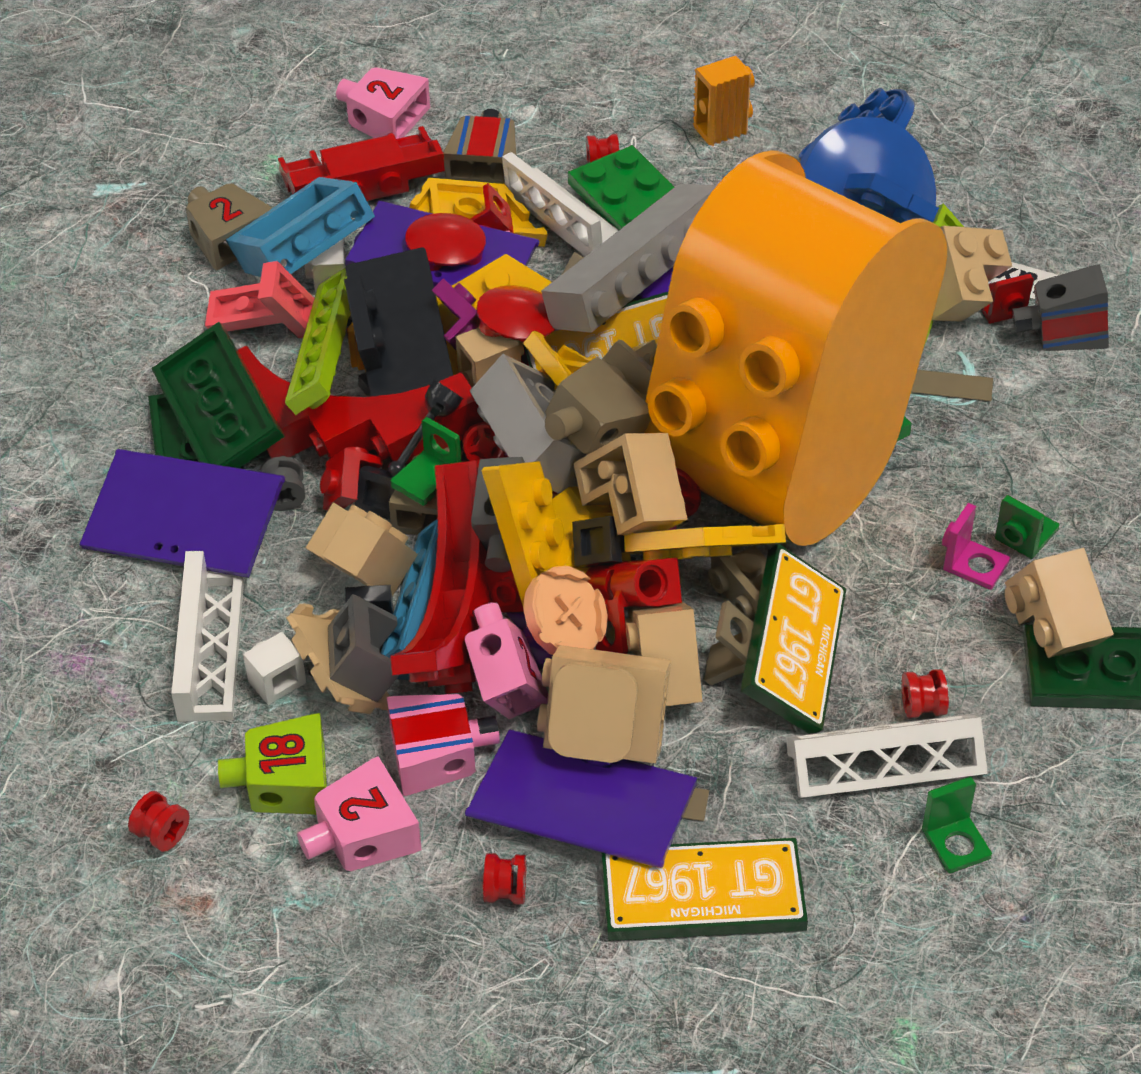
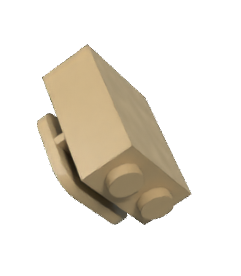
M559 645L552 659H545L542 672V686L549 687L548 704L540 705L537 721V731L545 732L543 748L553 749L565 757L607 763L626 759L656 764L662 746L671 660Z

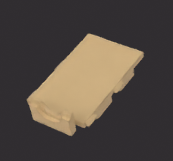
M299 603L293 613L286 617L296 632L291 640L301 658L305 660L309 656L314 664L310 673L321 692L323 693L329 688L336 702L350 705L348 711L371 714L375 708L388 711L387 697L390 695L387 691L377 703L330 679L328 625L340 610L330 609L322 615H315L312 613L313 605Z

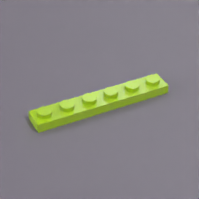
M345 268L318 285L285 400V404L295 415L308 407L311 409L319 407L331 394L330 389L333 377L336 374L335 369L341 354L343 338L346 335L345 330L348 319L351 315L344 279H347Z

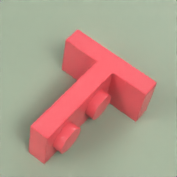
M278 261L263 263L260 283L210 291L205 327L209 329L220 322L228 332L283 323L298 338H303L315 298Z

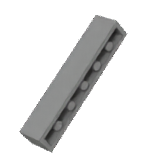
M678 184L541 290L551 326L559 330L592 333L672 268L691 223L717 185Z

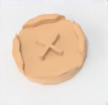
M570 566L553 567L532 579L525 592L523 610L527 627L535 641L551 655L555 653L559 645L593 650L606 634L608 614L599 589L594 590L591 584L587 582L590 578L584 572Z

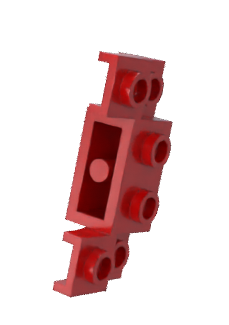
M424 126L418 127V134L396 139L393 133H389L382 137L320 150L321 162L315 150L309 151L310 158L286 163L284 157L278 158L279 170L288 193L292 192V195L318 177L357 182L367 201L409 192V179L425 177L445 171L444 153L438 140H432Z

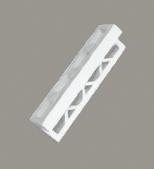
M512 152L502 156L505 185L514 194L515 200L522 203L534 217L584 256H587L619 231L537 167L533 169Z
M185 551L171 692L178 722L233 720L244 577L207 571L203 551ZM233 586L232 592L219 602L208 595V587ZM220 616L229 624V627L214 637L205 630V626ZM217 651L227 661L211 673L201 665V662ZM212 687L224 695L222 705H198V698Z
M971 714L786 737L788 756L794 758L798 797L800 798L988 774L981 717ZM971 738L972 765L956 767L942 756L954 740ZM942 741L936 750L927 744ZM918 744L931 757L920 771L909 773L895 761L907 746ZM896 747L890 756L880 750ZM872 750L885 762L873 777L862 779L849 766L861 751ZM849 753L843 762L833 756ZM825 756L838 766V769L827 783L809 785L806 758ZM938 761L947 767L931 770ZM891 767L901 773L885 776ZM844 773H847L854 779L839 781Z

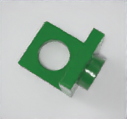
M428 417L421 421L424 450L391 479V487L422 506H425L437 495L435 466L461 462L460 436ZM434 434L444 439L449 447V452L443 450L436 443Z
M1006 495L1001 501L995 539L1033 559L1059 530L1060 524L1013 497Z
M972 777L933 789L927 795L922 830L949 874L990 860L992 857L991 850L970 818L976 783ZM960 835L968 838L972 842L974 849L967 855L959 856L951 853L947 849L945 842L952 836Z

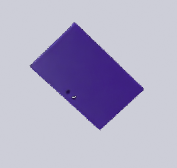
M379 200L373 210L375 217L365 224L345 259V266L408 251L409 249L405 242V234L408 227L415 220L433 213ZM479 225L486 236V245L482 252L481 262L476 265L443 266L439 270L431 271L434 287L443 278L452 286L504 254L528 266L536 247L539 245V240Z
M117 449L79 545L82 549L184 566L185 551H203L207 571L249 578L282 485L285 482V477Z
M508 730L469 807L466 808L465 816L657 868H663L666 855L697 785V777L626 759L607 763L565 757L553 749L543 748L544 738Z

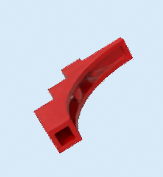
M247 345L238 349L241 358L285 436L266 449L270 459L281 456L291 457L311 446L314 447L319 457L327 454L329 459H331L344 448L361 447L368 452L375 449L382 461L389 458L393 462L398 460L422 423L421 421L429 412L425 405V394L430 385L398 394L371 397L330 395L319 407L315 409L308 407L295 415L285 404L290 382L281 379L262 365ZM462 372L439 381V383L461 396L463 400L452 414L446 417L436 416L433 421L458 434L460 440H462L466 430L471 425L485 421L477 412L479 406L470 393L472 387ZM434 434L436 443L442 449L447 448L448 445L444 439ZM423 437L409 457L405 467L412 461L414 456L419 455L424 450Z
M480 460L435 466L438 539L431 596L424 619L413 640L404 650L390 656L392 675L409 674L410 683L428 681V687L444 685L445 694L473 691L472 682H476L477 679L465 643V636L470 632L478 630L472 612L484 604L492 603L485 573L487 567L484 564L487 551L473 530L471 523Z

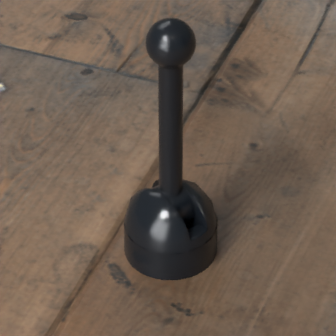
M434 379L425 394V405L429 411L426 417L434 420L436 416L446 417L452 414L463 398ZM422 423L398 460L389 464L388 472L392 477L405 467L409 457L422 439Z

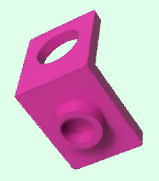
M967 503L955 522L951 521L944 533L942 546L947 547L943 570L992 590L1009 564L1010 557L971 541L976 506ZM982 557L991 561L994 568L987 573H978L969 567L968 562L973 558Z

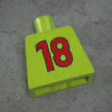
M320 713L249 729L245 733V757L218 760L220 788L247 786L251 810L255 812L316 815L314 797L318 792L327 787L325 743Z

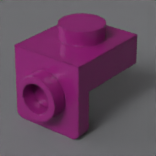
M443 278L432 291L459 318L444 335L446 341L456 350L455 336L478 328L480 319L477 315V310L472 306L476 301L473 295L460 283L453 288Z

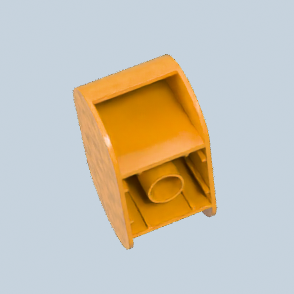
M764 151L744 160L720 181L703 203L691 223L677 254L645 400L648 403L651 421L644 433H668L675 457V466L687 473L698 485L701 492L762 526L785 524L786 539L794 544L807 546L826 538L840 527L864 501L882 474L896 445L946 268L947 242L942 229L938 225L921 218L899 223L806 179L804 169L798 160L784 152Z

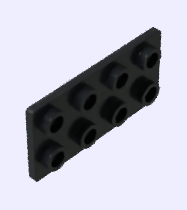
M420 247L348 264L345 267L347 279H344L358 352L366 370L370 395L398 394L431 385L434 379L439 382L453 376L437 297L432 291L434 284L426 249Z

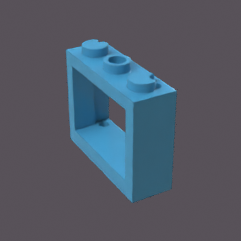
M318 177L227 238L226 242L247 274L261 277L263 263L273 261L280 263L282 259H285L287 262L284 268L292 274L375 217V214L357 182Z

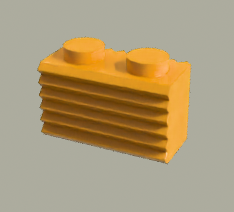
M732 56L694 69L696 73L694 75L696 79L694 81L696 86L694 87L695 99H693L695 103L693 105L695 109L693 111V126L695 130L711 146H714L715 143L720 144L721 141L727 142L728 138L734 139V136L746 135L748 132V118L753 115V107L749 100L750 88H753L755 85L754 75L750 67L745 66L737 56Z

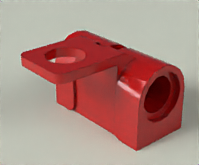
M678 557L622 561L621 563L591 567L585 573L590 578L587 582L591 584L594 590L599 589L607 609V622L610 621L615 629L614 644L611 645L608 642L605 634L602 641L596 644V650L627 654L628 645L624 607H653L682 603Z

